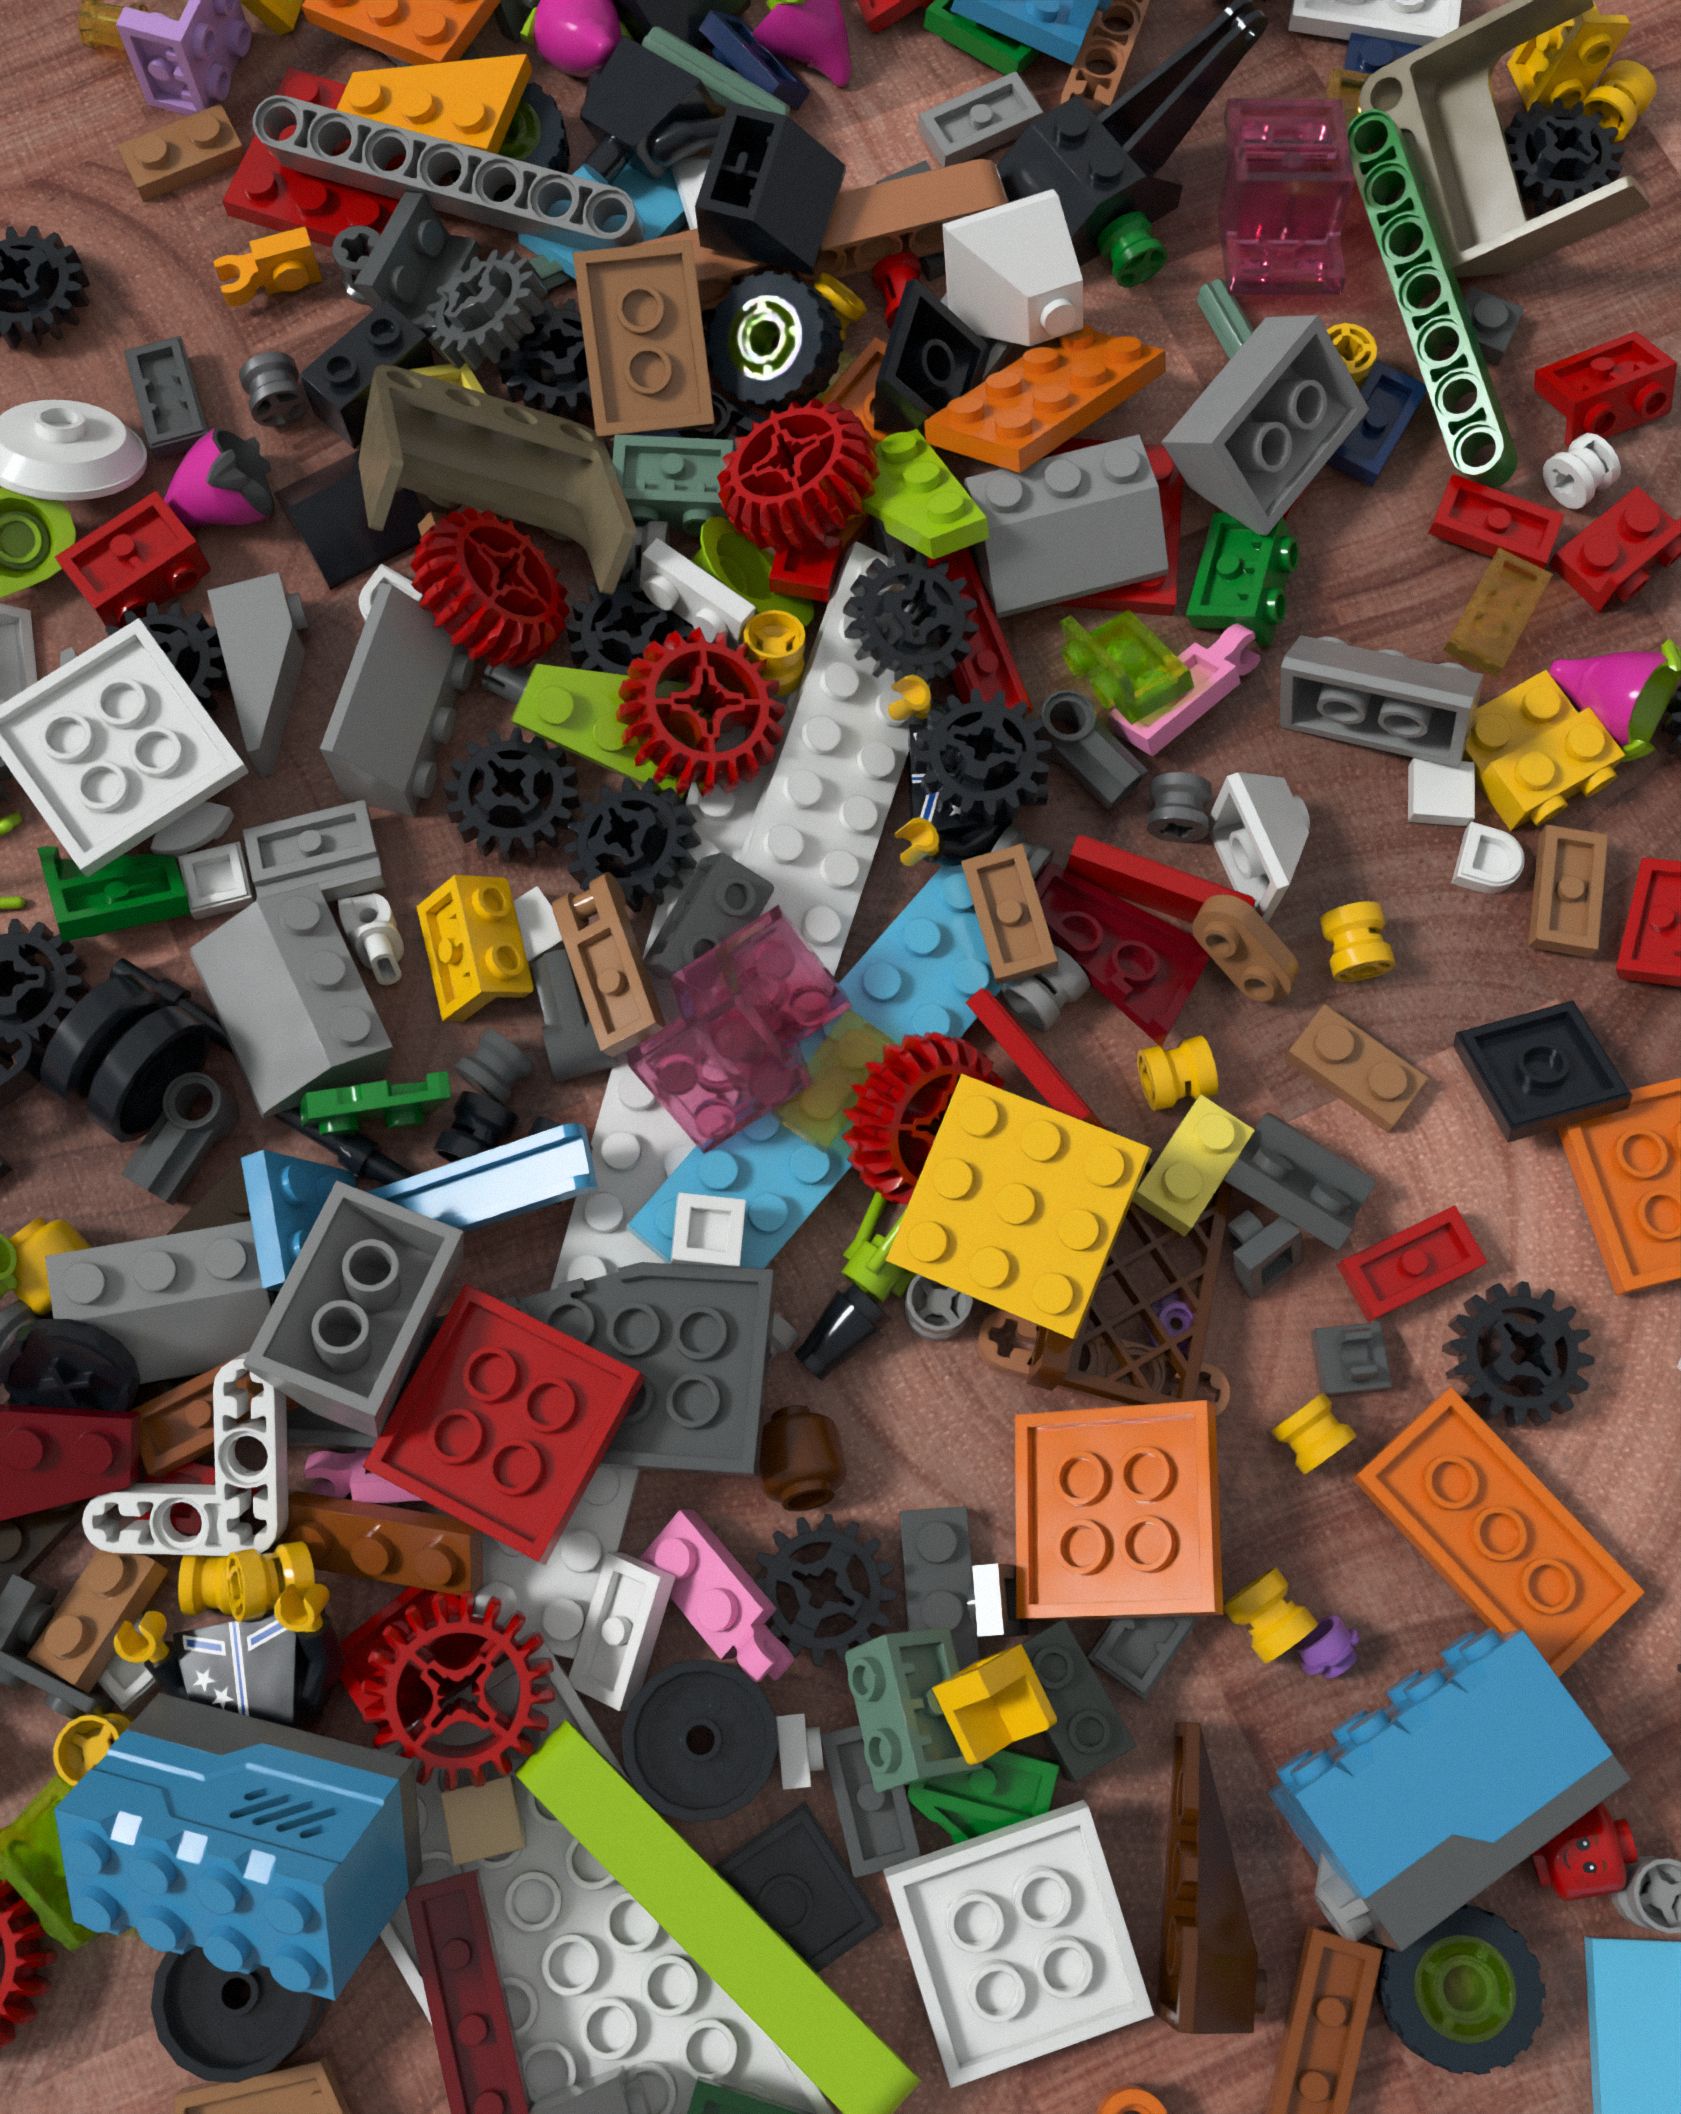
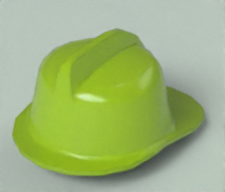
M3 487L0 488V598L47 580L62 570L54 557L75 544L76 530L71 513L61 501L34 498Z
M721 516L708 518L701 526L700 541L702 548L690 561L756 607L755 615L769 610L788 612L797 617L804 628H806L814 618L812 599L770 592L769 575L775 556L765 549L760 550L755 543L746 540L742 534H738L728 519Z

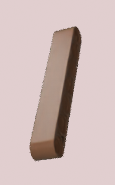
M986 159L971 160L839 193L814 275L700 247L698 228L636 243L631 246L692 240L700 309L703 312L717 308L719 302L725 300L728 296L727 292L734 285H740L745 281V277L752 274L759 276L763 275L764 271H775L780 275L786 273L811 285L816 282L822 273L839 278L871 270L878 261L891 254L910 252L919 258L943 252L942 224L1007 204L1009 200L996 164Z

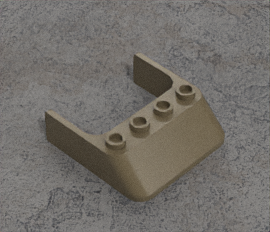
M1511 0L1378 69L1367 79L1362 87L1359 97L1361 112L1370 109L1386 112L1410 143L1457 279L1496 275L1513 271L1651 207L1646 192L1633 176L1628 175L1528 221L1492 91V73L1495 65L1504 54L1594 7L1593 0ZM1387 138L1379 139L1372 145V154L1378 152L1384 146ZM1399 188L1392 192L1387 198L1385 205H1391L1398 201L1403 195L1405 188ZM1423 238L1411 241L1405 247L1402 257L1415 253L1421 246Z
M380 365L375 368L370 386L358 461L369 528L383 531L394 494L403 488L426 494L430 500L447 508L455 509L465 505L482 511L489 509L495 514L499 522L510 518L513 525L518 524L519 521L541 527L545 533L563 541L575 540L588 554L599 592L613 595L637 530L605 441L603 439L597 440L594 430L562 417L391 365Z

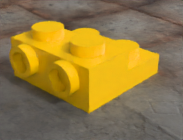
M1544 670L1477 708L1462 761L1475 762L1476 784L1509 830L1512 831L1530 820L1536 826L1548 822L1568 806V803L1565 801L1566 799L1580 791L1588 798L1603 790L1618 777L1613 769L1624 758L1625 754L1592 709L1588 707L1578 713L1548 671Z

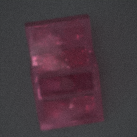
M1228 98L1224 113V124L1229 159L1217 211L1227 295H1342L1346 281V272L1340 234L1355 183L1342 99Z
M777 905L670 976L681 1017L627 1052L626 1056L630 1069L699 1149L706 1154L814 1083L799 1041L850 1009L852 1005L846 992L781 907Z

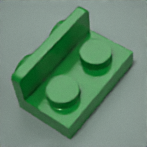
M1213 513L1186 613L1193 628L1227 629L1231 625L1238 623L1255 633V641L1258 646L1271 645L1276 625H1281L1285 619L1287 608L1285 588L1289 573H1294L1298 567L1300 554L1298 539L1295 536H1291L1283 516L1268 535H1258L1227 513Z

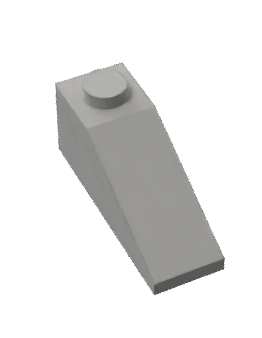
M279 572L207 590L246 750L261 777L274 774L305 656L300 630L310 627L300 593L289 594Z

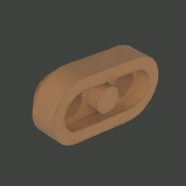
M1223 894L1214 895L1206 899L1192 925L1193 934L1197 942L1248 998L1259 1002H1277L1286 998L1299 974V964L1293 953L1256 910L1244 900Z

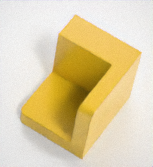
M1022 1644L978 1660L932 1687L966 1762L971 1766L985 1761L1012 1742L1046 1731L1057 1723V1716Z

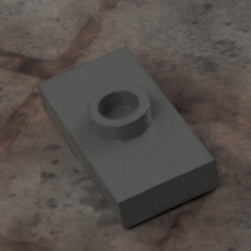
M181 336L124 350L148 444L155 460L189 451L201 437L209 432L188 353Z
M1200 1616L1111 1619L1086 1657L1089 1662L1140 1700H1145Z

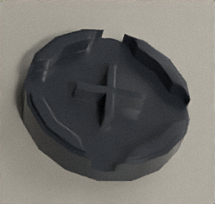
M41 1319L21 1326L6 1341L0 1353V1386L3 1383L4 1388L10 1394L7 1401L9 1405L130 1412L141 1379L135 1358L118 1339L96 1326L72 1319Z

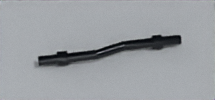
M121 958L114 964L110 971V978L119 974H134L162 995L166 1000V1007L179 1006L202 1022L211 1032V1041L232 1053L235 1058L217 1015L193 1001L189 990L169 978L160 981L124 958ZM299 1106L274 1114L275 1118L337 1155L338 1164L360 1178L367 1174L386 1186L416 1175L382 1154V1146L360 1132H356L353 1135L320 1136L319 1126L302 1128Z

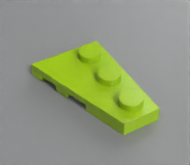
M918 429L891 434L882 442L875 444V451L878 455L877 466L880 475L873 481L875 494L870 498L862 500L863 513L857 516L860 517L869 513L884 522L886 533L933 560L990 538L987 517L933 448L926 443L925 438Z
M536 664L509 722L510 724L625 778L630 777L634 782L642 786L648 778L653 779L654 772L657 769L653 762L635 767L634 758L641 746L622 745L621 736L629 725L617 722L616 712L620 704L625 703L619 698L618 690L623 680L630 679L628 675ZM665 680L656 687L655 698H668L671 692H682L686 683ZM695 701L692 710L694 712L700 710L698 716L707 719L708 723L711 717L708 713L702 716L704 710L696 707ZM670 733L676 740L686 746L680 737ZM668 774L664 781L658 783L663 791L671 787L677 793L675 787L677 778ZM685 793L678 794V796L682 799Z

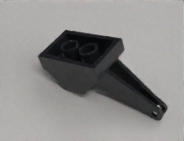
M1235 0L1204 30L1113 104L1107 105L1076 95L1032 121L996 166L1009 203L1054 189L1059 196L1079 267L1101 254L1096 246L1097 239L1101 232L1118 217L1130 212L1140 211L1146 214L1152 224L1178 208L1183 185L1168 169L1165 162L1245 54L1262 36L1268 24L1267 17L1260 10L1255 11V4L1251 0Z

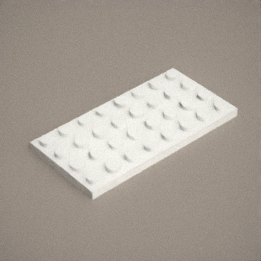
M544 1640L543 1645L536 1652L529 1655L528 1658L533 1660L545 1657L551 1658L554 1671L545 1677L535 1679L534 1683L547 1684L554 1687L556 1692L555 1701L548 1704H532V1708L543 1712L549 1717V1726L546 1731H536L524 1726L522 1731L530 1737L536 1749L566 1718L634 1786L630 1776L584 1701L568 1679V1675L557 1657L552 1653ZM511 1659L495 1668L485 1683L486 1691L497 1701V1707L507 1716L511 1714L515 1706L519 1691V1678ZM472 1684L443 1703L442 1710L448 1703L452 1704L459 1697L465 1698L469 1702L473 1700L477 1703V1695L471 1694ZM459 1721L449 1725L439 1736L435 1735L432 1740L447 1745H466L480 1741L493 1733L487 1728L483 1731L471 1722ZM396 1741L387 1748L378 1751L394 1755L402 1744ZM511 1746L505 1749L512 1762L513 1771L507 1776H514L527 1847L457 1866L453 1865L440 1794L447 1792L444 1789L443 1783L445 1769L434 1766L431 1779L426 1785L423 1786L416 1783L423 1871L411 1888L479 1869L531 2108L543 2095L624 2065L629 2084L638 2080L642 2082L651 2114H687L698 2076L813 2114H836L825 2094L519 1780L514 1771L528 1758L527 1756L521 1755ZM413 1757L416 1782L417 1769L421 1760ZM492 1760L483 1764L486 1781L506 1777L497 1771ZM470 1768L458 1769L456 1789L473 1785ZM404 1898L380 1933V1936L432 2025L406 1899Z

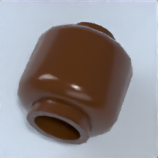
M804 1405L787 1406L775 1411L771 1415L772 1421L763 1426L758 1476L763 1493L769 1499L781 1503L782 1507L788 1511H807L828 1504L834 1499V1491L843 1484L847 1475L846 1463L836 1424L828 1416L820 1413H811L810 1408Z

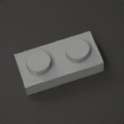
M1015 71L920 113L918 116V131L943 168L966 162L1019 138L1032 121L1041 117L1044 112Z

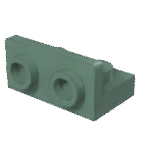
M615 434L612 463L635 526L644 527L649 521H666L669 523L670 531H682L689 535L700 537L701 526L708 518L721 516L729 520L721 506L722 501L718 496L720 484L717 476L726 469L722 457L734 452V440Z
M949 1627L885 1634L846 1652L845 1660L848 1669L849 1688L855 1700L864 1741L865 1760L870 1768L873 1786L877 1793L892 1791L911 1783L964 1775L983 1768L982 1762L972 1766L966 1762L932 1690V1687L960 1671Z

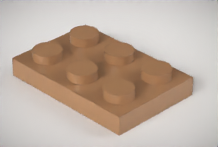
M692 240L572 252L597 440L614 438L615 434L645 435L714 427Z

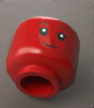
M1603 1802L1599 1803L1531 1854L1540 1887L1551 1886L1558 1898L1564 1901L1579 1900L1621 1891L1627 1882L1625 1864L1638 1862L1636 1847L1627 1819L1612 1820Z

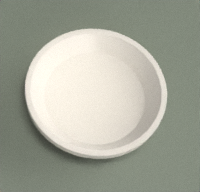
M40 400L15 406L0 415V486L10 491L47 500L74 501L108 496L130 487L141 478L146 470L147 451L142 439L125 426L115 415L97 406L70 400Z

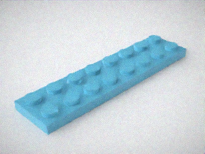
M942 865L627 1224L626 1229L665 1263L670 1264L677 1196L678 1193L746 1200L739 1267L765 1269L852 1166L847 1158L854 1148L848 1146L841 1136L854 1125V1122L848 1120V1117L842 1110L856 1106L858 1096L850 1085L865 1084L869 1074L864 1062L876 1061L882 1063L883 1045L896 1044L901 1046L904 1034H917L923 1037L926 1032H939L951 1038H961L978 1018L965 1002L981 988L984 990L988 989L995 997L1006 983L996 984L962 865Z

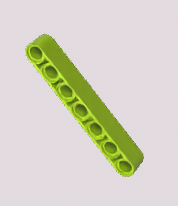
M566 1718L514 1771L515 1775L843 2114H894L922 2081L897 2053L659 1811L638 1794L636 1788Z

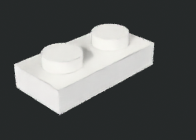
M658 538L642 553L639 588L645 592L653 604L663 610H672L692 624L694 629L700 627L706 641L712 643L717 633L725 631L727 639L726 647L735 651L737 646L744 643V629L746 623L755 615L756 607Z
M623 1552L606 1553L568 1677L574 1689L618 1711L629 1710L631 1701L642 1689L674 1584L675 1575Z

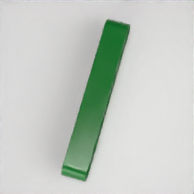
M1377 109L1361 112L1352 119L1346 128L1344 136L1345 150L1450 458L1455 467L1467 479L1491 488L1500 487L1509 481L1516 470L1518 462L1517 452L1410 143L1389 114ZM1387 138L1386 143L1378 152L1368 155L1370 148L1379 139ZM1399 188H1405L1403 195L1398 201L1391 205H1385L1387 198L1392 192ZM1423 238L1421 246L1415 253L1402 257L1405 247L1411 241ZM1441 289L1440 296L1430 307L1419 309L1421 300L1428 292ZM1459 340L1458 349L1454 355L1446 360L1437 361L1438 352L1442 346L1450 341ZM1477 392V399L1472 408L1464 413L1455 414L1454 410L1459 399L1467 393ZM1490 444L1496 445L1495 454L1490 462L1484 466L1473 467V458L1479 449Z

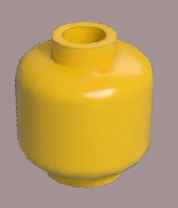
M38 1217L9 1239L17 1255L16 1269L12 1275L18 1280L17 1287L11 1290V1292L19 1300L21 1299L31 1307L35 1314L42 1316L52 1312L45 1256L92 1247L67 1220L57 1219L47 1223L42 1217Z

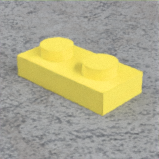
M1200 1094L1135 1191L1132 1202L1185 1237L1200 1217L1255 1130Z

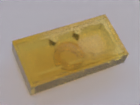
M1498 548L1443 651L1498 677L1553 574Z

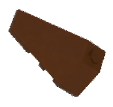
M1175 1722L1156 2015L1180 2033H1254L1255 2014L1263 2015L1266 2009L1265 1969L1257 1968L1258 1955L1200 1723Z

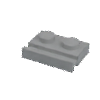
M365 800L243 830L252 881L257 894L256 900L318 883L326 902L386 888L371 814Z

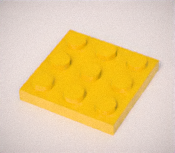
M961 1074L886 1261L1069 1338L1076 1339L1152 1149L1146 1145Z

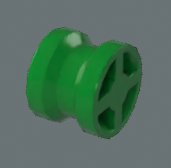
M1140 211L1127 213L1112 221L1101 232L1096 244L1102 257L1113 262L1112 274L1119 286L1125 288L1134 287L1152 278L1161 270L1168 257V253L1161 240L1152 238L1151 232L1153 227L1146 214Z

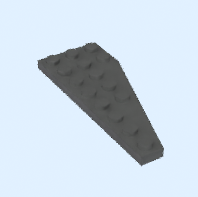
M639 1262L618 1268L619 1272L587 1281L580 1278L558 1284L559 1288L523 1298L513 1296L500 1300L630 1366L646 1377L598 1467L758 1478L778 1276L773 1269ZM448 1314L435 1318L386 1423ZM302 1405L286 1413L287 1445L371 1451L377 1441V1438L314 1414ZM251 1436L239 1437L237 1442L263 1444Z

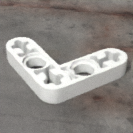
M249 1352L239 1355L222 1366L215 1376L213 1386L215 1485L134 1483L129 1488L96 1496L86 1506L82 1519L85 1535L94 1546L102 1551L111 1553L229 1556L230 1552L256 1549L261 1554L281 1538L287 1528L289 1518L286 1395L250 1372L251 1380L256 1383H263L264 1390L252 1398L251 1420L236 1423L235 1418L238 1419L249 1411L248 1390L237 1388L235 1380L248 1371L244 1368L243 1362ZM260 1416H265L266 1421H265V1420H261V1419H255V1418H258V1417H260ZM251 1436L263 1443L268 1455L267 1465L263 1470H249L239 1463L235 1454V1445L239 1437ZM266 1484L268 1488L264 1487L253 1497V1513L255 1518L266 1520L267 1525L256 1535H252L251 1524L240 1522L239 1516L251 1506V1488ZM174 1503H188L197 1509L202 1520L201 1531L198 1535L186 1536L175 1530L170 1520V1511ZM117 1504L119 1512L123 1516L141 1517L152 1509L150 1520H136L122 1531H120L119 1522L115 1519H108L106 1512Z

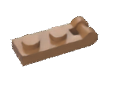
M606 872L589 882L590 889L576 896L569 892L552 902V909L600 1051L614 1057L667 1030V1026L624 907L626 905L625 894L616 878L611 873ZM598 913L600 920L589 925L588 918Z

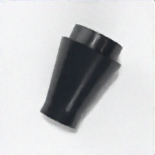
M853 1282L843 1293L837 1289L808 1337L794 1354L817 1378L823 1381L831 1371L882 1338L884 1334L880 1330L891 1318Z

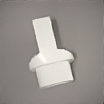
M376 893L339 899L338 907L341 922L354 953L362 964L373 970L379 984L390 985L397 982L402 976L398 961L404 954V945L388 901Z

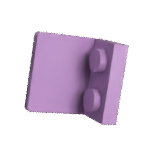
M188 0L179 21L170 19L161 13H148L124 6L116 23L147 105L186 116L215 106L219 101L226 99L230 90L231 75L239 58L246 56L252 37L250 24L246 22L239 0Z

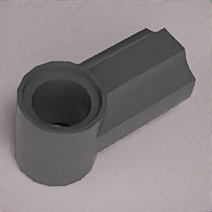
M1068 689L1057 691L1047 698L1038 719H1042L1044 723L1042 736L1039 740L1051 742L1052 746L1048 762L1061 764L1108 811L1115 806L1117 807L1146 777L1149 770L1096 719L1094 705L1088 697L1078 691ZM1055 720L1067 721L1074 726L1077 733L1062 734L1054 729L1051 722Z
M566 948L545 953L540 959L532 962L533 980L546 1026L541 1028L555 1082L618 1066L615 1056L611 1057L600 1051Z
M199 1072L185 1073L178 1076L167 1086L163 1096L164 1110L121 1173L122 1176L171 1205L175 1204L213 1144L227 1137L235 1129L239 1119V1107L235 1098L208 1075ZM205 1095H212L213 1105L210 1112L199 1120L191 1121L190 1111L193 1104Z

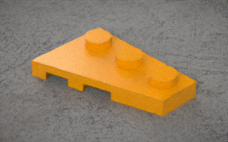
M527 54L353 72L336 110L498 154L533 69Z

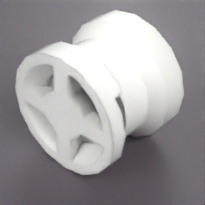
M1585 433L1571 443L1568 452L1555 454L1543 466V478L1551 495L1560 504L1571 509H1579L1585 506L1594 497L1595 490L1609 488L1617 482L1621 473L1619 458L1613 447L1605 439L1593 433Z

